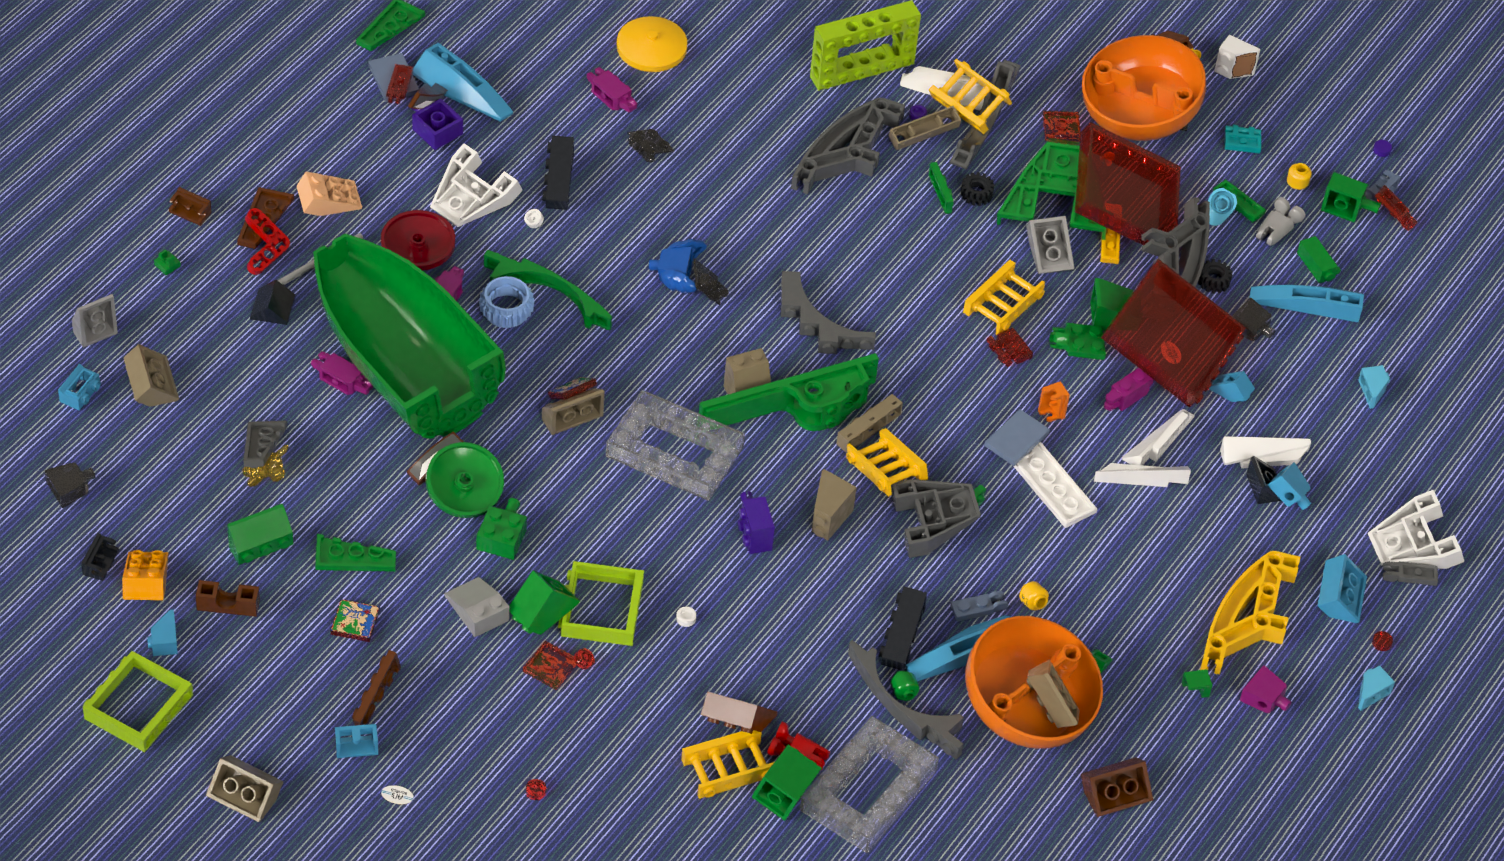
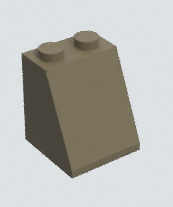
M762 348L726 357L724 388L727 394L771 383L769 361Z
M825 469L821 473L814 508L812 532L828 541L853 512L857 487Z

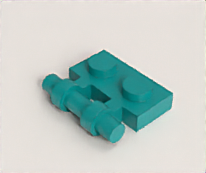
M1234 124L1233 126H1225V150L1260 154L1261 129H1254L1251 126L1248 128L1239 127V125Z

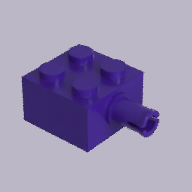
M442 99L433 102L423 109L411 108L416 112L412 114V129L434 150L463 135V118Z
M745 491L740 494L742 508H739L740 520H738L739 531L743 532V545L748 548L749 554L772 551L775 526L766 497L753 498L750 491H747V497Z

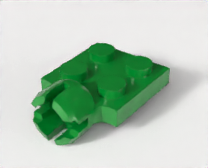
M1066 323L1065 328L1053 327V332L1050 333L1049 339L1051 348L1066 350L1068 356L1105 359L1106 352L1101 326Z

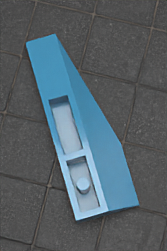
M440 43L426 49L411 71V74L431 87L437 83L447 89L446 97L500 122L513 114L512 109L482 76Z
M1254 286L1250 289L1249 303L1359 322L1364 294L1327 286Z
M1004 615L966 628L906 665L907 670L915 675L917 681L966 666L969 654L982 633L991 625L1010 616Z

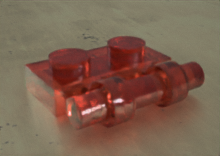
M1014 328L997 334V340L993 336H989L986 339L989 343V348L996 352L999 361L1007 367L1012 365V359L1016 364H1019L1033 357V352Z

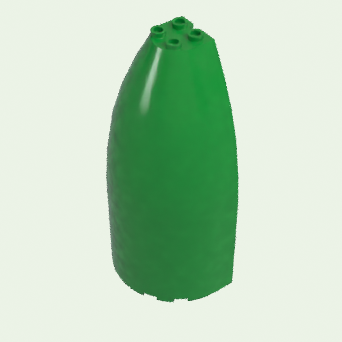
M346 233L335 238L331 246L326 247L324 245L313 251L321 302L332 330L357 369L415 434H419L423 438L433 439L439 435L445 437L453 431L457 433L477 420L483 414L482 410L488 403H493L499 393L497 389L500 383L504 382L505 378L504 353L459 303L433 278L412 262L391 250Z

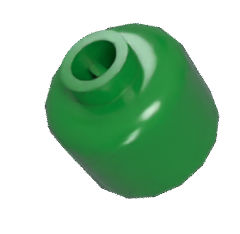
M899 671L891 680L892 690L899 700L910 701L919 692V684L912 672Z

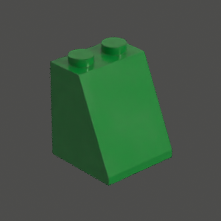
M1095 278L1090 300L1092 326H1101L1103 331L1137 332L1138 324L1142 323V314L1139 313L1141 300L1137 299V291Z
M532 570L511 602L509 612L513 615V620L523 625L522 629L529 634L534 632L542 635L577 606L580 600L559 580Z
M788 744L764 775L751 797L785 821L822 768Z

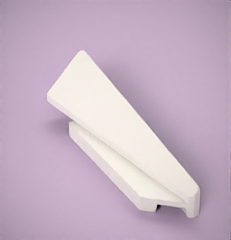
M918 66L913 69V72L902 74L900 86L931 95L929 89L932 85L938 89L939 87L942 88L954 73ZM962 75L947 92L948 96L951 98L952 96L955 97L970 80V77ZM976 83L960 101L961 105L968 106L984 87ZM984 99L977 105L976 110H981Z
M1185 409L1180 410L1126 453L1122 460L1130 465H1144L1149 458L1156 462L1195 415Z
M1226 436L1223 438L1220 452L1224 465L1240 462L1241 469L1248 468L1252 456L1257 457L1270 466L1290 465L1293 462L1298 464L1305 452L1309 451L1311 440Z
M1110 463L1101 471L1095 472L1094 482L1168 487V483L1188 484L1191 469L1188 466L1156 467Z

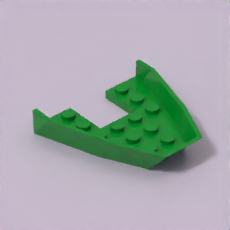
M1049 138L1027 164L998 211L997 225H1001L1002 218L1027 222L1034 220L1040 191L1075 196L1070 228L1102 232V240H1105L1108 222L1099 178L1086 143Z

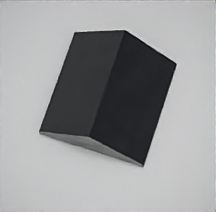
M274 280L259 288L250 320L287 325L295 294L278 280Z
M1252 456L1246 475L1257 504L1282 501L1268 486L1277 475L1275 468Z

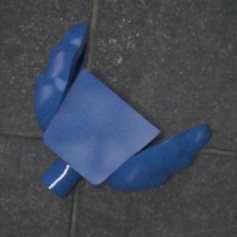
M695 239L677 241L661 251L660 260H649V270L658 271L660 280L672 291L677 290L685 294L695 292L698 286L690 279L694 258L706 249L707 245L704 241Z

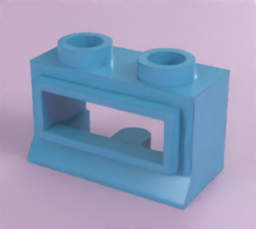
M78 364L58 389L59 401L80 410L83 405L89 402L92 394L99 390L101 385L99 374ZM79 379L85 380L86 382L77 393L72 392L76 389Z
M376 724L335 727L337 758L378 755Z

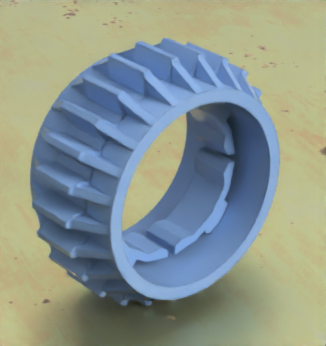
M504 276L496 278L487 283V286L480 292V312L487 318V321L498 327L511 328L518 326L531 316V312H533L534 298L531 288L515 277ZM500 296H513L520 299L522 304L515 308L505 309L492 304V300Z

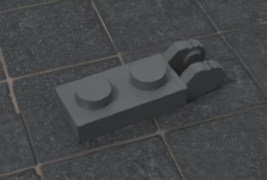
M1387 561L1383 563V570L1387 571L1383 572V580L1395 582L1398 580V582L1437 586V566L1401 561Z

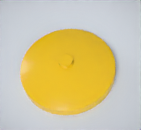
M654 16L640 17L628 22L621 28L617 36V51L622 60L633 68L646 72H661L677 66L684 59L687 52V37L681 27L668 19Z

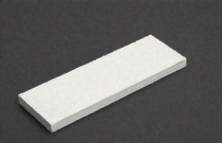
M1041 442L1014 466L1065 528L1097 513L1095 505Z

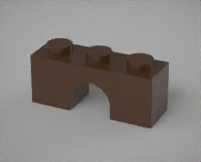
M199 580L195 596L198 611L257 617L260 603L259 586L239 584L237 592L228 593L220 588L219 582Z

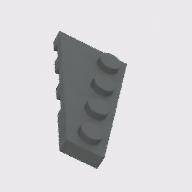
M287 420L248 422L243 460L244 467L258 468L266 464L287 429Z

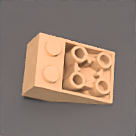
M306 171L297 185L304 213L324 216L362 209L357 187L353 180Z

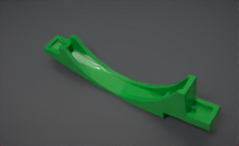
M490 250L485 252L484 267L493 270V273L490 275V282L499 277L509 276L520 279L524 283L539 284L553 288L566 295L576 304L583 316L586 328L590 329L594 324L609 331L611 330L612 316L579 287L553 271L525 258L520 263Z

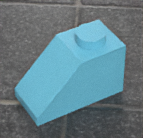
M1383 365L1362 368L1358 381L1370 409L1375 407L1386 391L1387 384L1390 382L1389 374L1385 371Z
M1381 666L1374 669L1370 668L1363 674L1358 705L1360 711L1392 693L1395 682Z

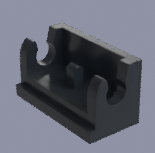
M97 533L81 563L84 576L101 581L104 580L119 552V548L114 546L116 543L114 539Z

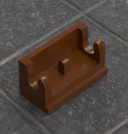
M178 187L169 201L173 203L169 208L170 213L199 226L212 213L210 200L181 187Z

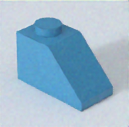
M1244 371L1217 375L1207 386L1209 390L1231 402H1244L1248 400L1250 394L1255 389Z
M174 609L169 610L151 627V636H148L147 640L148 649L152 648L153 656L178 654Z

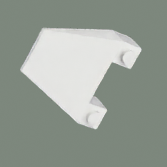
M463 144L452 156L430 206L431 209L457 227L510 205L523 191L518 180L505 171L492 186L473 174L481 165L482 160L478 153L466 144Z
M1434 490L1414 497L1368 532L1381 565L1387 561H1401L1434 565L1438 569H1447L1464 562L1463 554L1455 535L1435 542L1429 530L1428 522L1443 517L1442 509Z

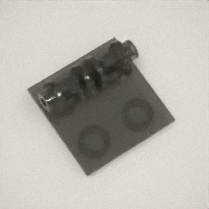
M654 129L627 132L630 136L628 138L629 145L646 162H654L656 154L675 151Z
M693 259L697 290L707 295L710 300L721 305L720 299L728 296V288L718 281L717 275L699 261Z

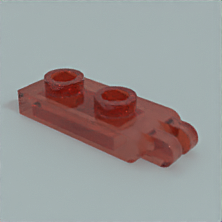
M395 64L386 97H389L388 103H393L394 98H396L395 104H400L401 99L405 100L413 74L412 66Z

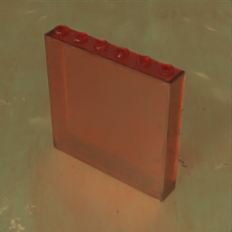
M1090 122L1081 131L1075 212L1141 245H1145L1149 240L1143 241L1142 234L1149 229L1155 228L1169 232L1178 226L1181 166Z
M1158 259L1147 271L1101 338L1190 408L1194 403L1198 404L1203 399V391L1206 392L1211 387V379L1214 380L1221 372L1218 370L1219 367L1223 368L1228 361L1226 357H1230L1236 350L1234 345H1238L1244 338L1242 333L1246 327Z

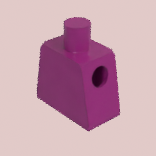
M1264 665L1243 688L1240 697L1241 702L1267 714L1271 713L1276 706L1287 711L1292 701L1284 697L1287 685Z

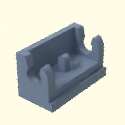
M1385 170L1383 173L1390 179L1382 175L1374 185L1367 188L1365 193L1367 199L1382 204L1398 188L1401 176L1395 175L1389 170Z

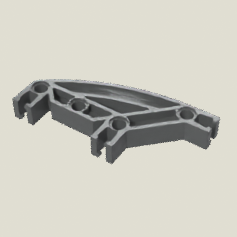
M880 97L853 109L839 118L807 150L792 176L791 189L798 190L799 186L797 184L802 180V183H804L803 193L808 194L814 182L852 171L872 177L875 172L874 168L878 167L880 152L874 151L872 148L883 129V124L893 128L900 125V120L904 118L905 105ZM851 141L849 146L842 148L844 145Z
M1194 197L1184 204V221L1174 229L1164 232L1151 228L1142 234L1143 241L1149 240V242L1142 246V251L1158 256L1153 261V293L1141 300V306H1149L1141 312L1143 318L1160 323L1167 322L1178 314L1193 293L1207 254L1210 225L1209 201L1205 200L1198 205L1197 203L1200 202V199ZM1182 246V251L1179 260V247Z

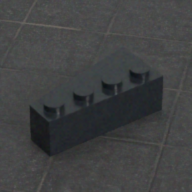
M552 135V141L548 142L547 153H550V158H546V169H549V172L544 177V185H547V190H543L542 201H546L547 209L568 210L569 185H571L574 158V137Z
M905 586L902 593L898 592L895 604H898L897 610L892 611L890 621L893 623L891 628L887 627L884 637L887 642L885 646H881L879 657H882L881 665L905 671L912 649L911 644L914 643L918 629L916 627L920 626L922 614L926 608L927 592Z

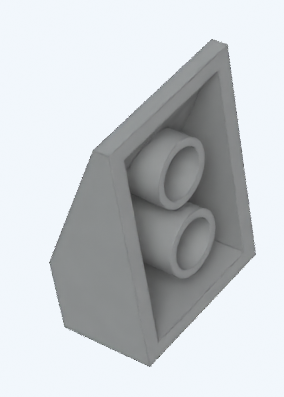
M1066 216L1030 220L1026 227L1038 274L1074 270Z
M113 294L77 308L72 318L73 333L83 348L118 334Z
M479 577L444 593L446 599L474 637L509 621V605L499 592Z

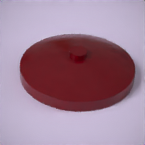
M424 210L406 211L394 216L385 224L381 232V247L389 249L409 260L422 271L442 265L451 257L455 249V232L451 224L436 213Z

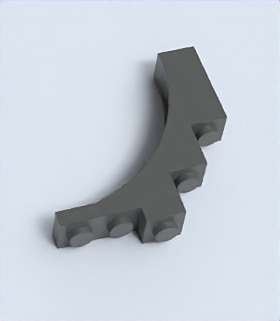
M782 271L781 317L799 318V335L818 336V353L837 354V348L874 350L876 332L854 331L829 320L807 298L801 283V272Z

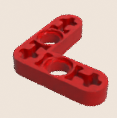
M252 208L246 214L245 221L267 244L249 260L247 270L253 275H259L286 252L290 246V240L261 210ZM256 215L258 218L253 220L251 217ZM269 227L272 230V234H266L263 228ZM278 242L284 243V245H281L278 249L275 248ZM264 251H270L273 254V258L265 257ZM259 260L262 261L259 267H253V265L257 264Z

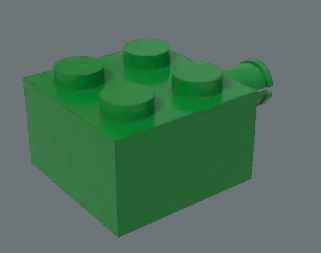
M1334 172L1327 185L1321 211L1355 223L1362 208L1377 214L1381 203L1366 198L1365 193L1368 184Z
M510 498L505 510L489 506L477 533L476 550L514 560L527 531V516L516 513L520 507L519 500Z

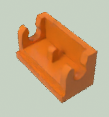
M1061 381L1042 388L1038 413L1040 415L1051 413L1052 416L1046 418L1047 422L1065 419L1070 394Z

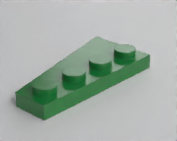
M393 0L356 39V44L372 51L425 17V11L405 1Z
M317 534L315 569L395 572L396 551L372 545L365 547L358 542L347 543L343 542L340 538L333 537V539L324 538L322 534Z

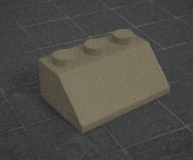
M138 344L123 357L135 401L151 407L179 400L166 355Z
M592 388L576 395L565 397L560 401L549 403L542 407V421L551 435L602 417L605 392L603 389Z
M1048 660L1028 670L1027 683L1031 689H1035L1037 692V700L1041 706H1045L1048 712L1046 714L1050 722L1055 723L1057 728L1077 725L1080 710L1052 662Z
M229 755L220 758L206 796L257 822H261L277 800L284 781Z

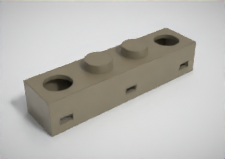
M953 105L892 128L888 137L895 150H899L959 127L961 118ZM949 118L952 122L944 125L942 120ZM897 136H903L905 140L899 142Z
M891 394L873 408L870 407L862 416L856 417L852 423L838 432L836 445L848 453L847 444L857 447L899 417L902 413L903 402Z

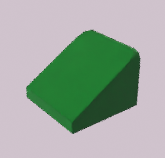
M1095 649L1091 654L1102 674L1113 659Z

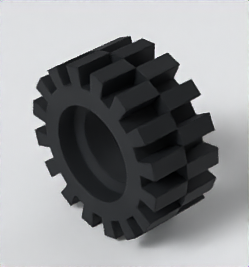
M973 172L971 175L967 174L966 178H963L960 194L962 199L966 200V203L972 202L974 206L975 203H978V206H981V203L986 205L987 202L991 201L994 192V181L991 180L990 176L986 177L984 173L980 175V172H977L975 175ZM973 187H979V188H981V189H983V190H982V191H976V190H973L972 188H973Z
M1212 259L1211 262L1207 260L1204 263L1198 284L1201 285L1202 289L1206 288V292L1212 290L1213 294L1216 291L1218 294L1222 290L1225 292L1229 288L1233 272L1230 270L1231 267H1226L1227 263L1224 262L1222 264L1221 260H1218V262H1215V259ZM1215 274L1220 276L1221 278L1216 279L1212 278L1209 275Z

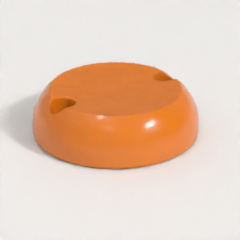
M1155 35L1132 36L1107 45L1090 60L1082 78L1083 99L1090 116L1111 134L1134 141L1161 139L1185 127L1200 110L1206 92L1205 70L1199 57L1184 44L1170 38Z
M1015 616L996 622L986 629L975 642L966 663V687L971 704L977 715L998 736L1019 746L1035 749L1053 748L1073 741L1091 725L1102 703L1103 682L1093 655L1076 635L1061 625L1047 619L1033 616ZM1048 660L1052 662L1080 710L1077 725L1057 728L1055 723L1050 722L1046 714L1048 712L1045 706H1041L1037 700V692L1035 689H1031L1027 683L1028 670Z

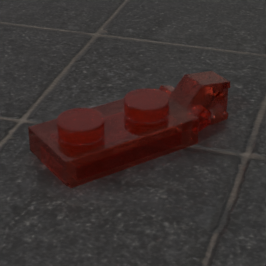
M1386 185L1382 186L1375 194L1378 202L1390 211V214L1401 223L1402 227L1408 231L1417 224V221L1409 214L1410 210Z

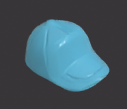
M1225 188L1216 189L1208 199L1210 202V225L1218 226L1222 224L1236 208L1237 199L1235 194Z

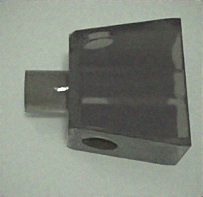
M1252 298L1245 302L1230 317L1228 330L1251 341H1256L1261 335L1271 339L1276 332L1275 329L1270 327L1271 314Z
M74 462L44 470L46 483L62 508L89 492L87 481L96 478L91 467L81 471Z

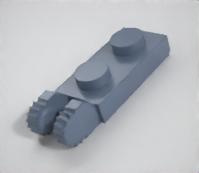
M1001 590L994 591L989 595L984 594L952 601L950 604L957 622L994 614V612L1007 609L1009 605L1005 600L999 601L1004 598V593Z

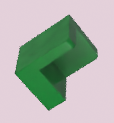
M1207 669L1184 672L1181 682L1182 686H1187L1190 691L1199 690L1202 698L1210 696L1213 686Z

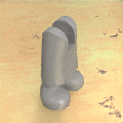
M1283 197L1276 199L1274 202L1276 211H1271L1256 234V238L1263 240L1269 233L1270 236L1266 242L1269 246L1274 245L1294 228V224L1302 222L1306 215L1299 206H1294L1290 210V203Z

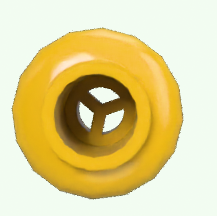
M1303 163L1293 164L1289 168L1287 175L1288 185L1297 190L1305 189L1311 180V169Z
M1028 582L1021 588L1019 598L1030 610L1043 609L1048 603V591L1038 582Z

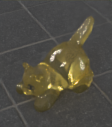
M288 445L283 446L277 452H272L264 466L258 468L244 467L242 470L244 476L250 478L247 481V485L250 487L256 486L266 477H270L273 482L280 481L285 475L281 457L287 452Z

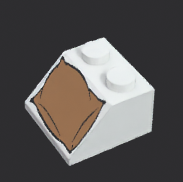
M1229 35L1219 48L1214 72L1229 79L1253 76L1260 49Z

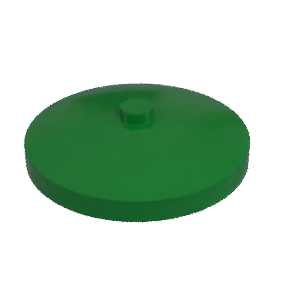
M459 442L445 446L433 456L426 472V488L432 501L445 513L459 518H473L487 513L489 506L494 507L498 502L504 487L503 470L496 457L487 449L473 443Z

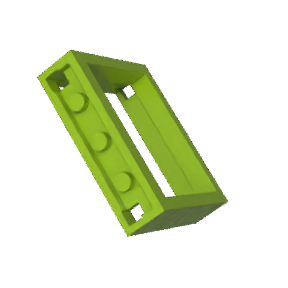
M573 561L572 570H568L567 580L570 582L569 585L565 584V586L574 595L578 578L633 586L626 630L570 623L571 610L559 620L558 628H561V637L633 646L644 570Z
M131 651L128 656L121 660L116 670L110 672L103 685L101 684L97 687L95 694L85 701L83 705L84 719L145 752L193 696V686L189 681ZM134 667L176 690L141 733L98 710Z

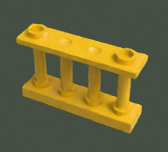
M955 59L954 62L958 70L942 88L939 87L938 89L932 85L929 92L933 99L946 108L954 105L961 119L982 134H985L989 130L986 125V119L1002 101L1009 106L1012 104L1009 98L1010 94L1003 88L1000 90L977 74L965 61L960 62L958 59ZM963 74L970 77L971 79L955 97L952 96L951 98L948 96L947 92ZM976 83L984 87L968 106L964 107L961 105L960 101ZM989 92L997 96L981 115L976 116L973 114V110Z
M1012 260L1006 262L970 295L964 304L963 313L967 316H970L974 311H978L997 323L995 334L998 336L1003 331H1007L1011 323L1037 299L1040 300L1045 293V282L1042 280L1037 286H1033L1015 274L1016 263ZM1008 280H1012L1029 291V293L1023 297L1006 286L1005 283ZM996 291H1002L1018 303L1011 307L993 294ZM985 301H990L1007 313L1001 318L982 304Z
M886 428L879 431V442L863 449L857 450L851 444H847L848 453H846L848 462L859 469L888 497L892 495V484L910 476L916 477L918 480H928L927 464ZM877 450H886V452L870 459L865 457ZM890 458L897 460L880 468L875 466ZM900 467L907 469L891 477L885 475Z
M753 730V733L750 734L740 731L682 748L681 760L683 765H693L701 781V784L698 785L699 799L709 798L715 794L762 780L774 764V762L766 763L758 746L761 743L762 732ZM751 748L759 767L748 770L739 750ZM728 753L732 754L739 773L728 775L720 756ZM712 759L721 778L709 781L701 761Z

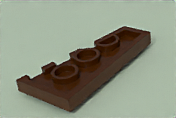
M258 187L250 209L257 208L261 210L275 224L294 201V194ZM255 215V216H252L251 218L254 220V219H257L258 217ZM245 221L237 239V245L256 249L263 239ZM269 227L263 228L266 234L271 230Z
M389 650L387 655H383L381 658L380 668L377 673L373 674L370 688L365 690L360 707L356 708L353 713L352 719L355 726L368 723L375 711V702H381L384 697L385 686L390 687L393 682V673L400 671L401 666L396 652Z

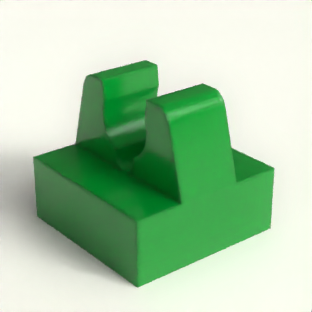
M166 249L160 252L158 258L154 260V265L165 275L181 267L180 261L171 252H167Z

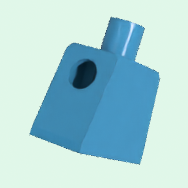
M1294 462L1280 471L1268 484L1271 490L1288 507L1296 502L1304 510L1311 504L1305 496L1311 489L1310 485Z

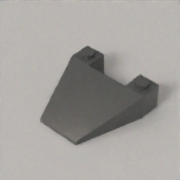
M909 479L891 485L892 500L896 512L915 508L920 525L904 529L905 546L909 558L930 554L981 517L972 484Z

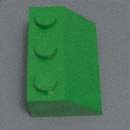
M283 504L227 524L229 549L238 565L249 563L256 558L267 556L272 552L293 545V532Z

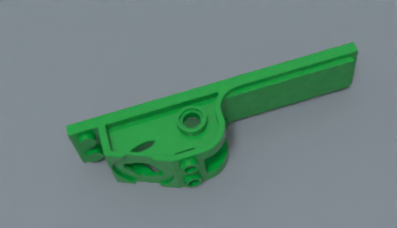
M874 353L700 402L698 428L700 432L709 431L777 411L790 413L800 427L809 431L833 428L846 420L847 416L855 409H859L866 404L869 385L876 382L879 358ZM810 389H817V391L809 392Z

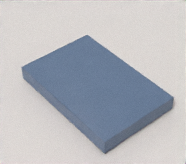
M402 53L368 61V66L385 102L413 96L419 90Z
M1019 409L985 441L984 446L1015 466L1049 434L1050 429Z

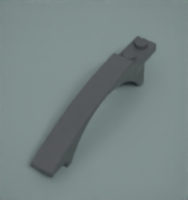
M1005 59L1003 62L998 61L991 83L1000 90L1003 88L1009 93L1021 69V65ZM991 92L987 94L979 115L986 110L997 96ZM1004 101L986 119V125L989 130L985 134H982L972 126L968 134L958 141L950 164L963 169L969 167L1005 105Z
M853 640L850 641L848 650L850 659L871 692L890 714L919 740L926 736L930 742L937 744L947 755H951L957 760L962 755L964 743L954 737V735L962 729L964 717L960 714L947 716L929 715L902 705L886 691L879 679L876 669L877 650L872 647L866 651Z

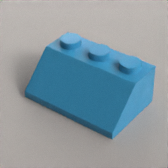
M1346 554L1325 561L1318 607L1328 617L1359 623L1367 576Z

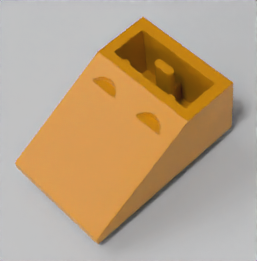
M134 550L128 552L122 577L123 600H164L168 552L160 550L153 552Z

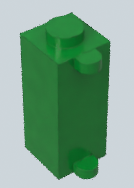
M1314 236L1300 241L1297 254L1318 283L1335 279V276L1341 272V269L1326 251L1320 240Z

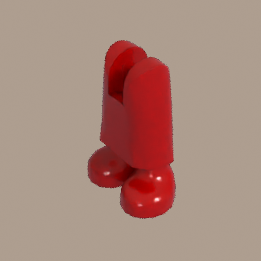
M782 721L776 736L772 739L767 754L771 756L780 755L789 744L823 769L825 765L824 760L828 759L830 751L799 733L796 734L795 738L789 734L788 724Z

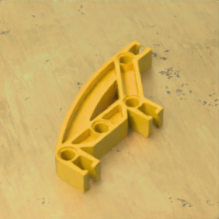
M1270 551L1252 564L1236 580L1225 595L1214 616L1200 670H1208V661L1212 659L1215 660L1216 664L1214 674L1220 675L1225 657L1260 640L1277 644L1283 643L1288 617L1275 615L1274 610L1281 580L1290 583L1295 582L1300 556ZM1256 597L1253 615L1236 622L1249 602Z

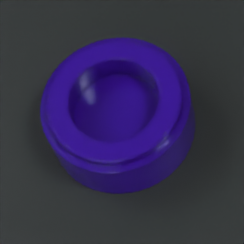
M914 105L909 110V118L912 121L927 116V109L924 106Z
M1386 140L1376 141L1373 147L1374 153L1380 157L1390 155L1392 145Z

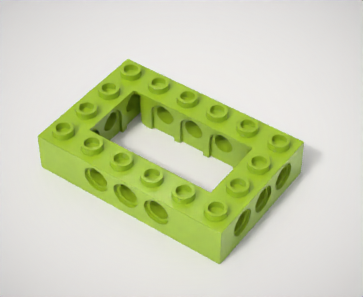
M910 0L815 26L810 78L818 91L913 65L921 13L914 2ZM892 35V47L886 43L879 47L867 48L864 51L854 54L850 53L838 58V52L841 48Z

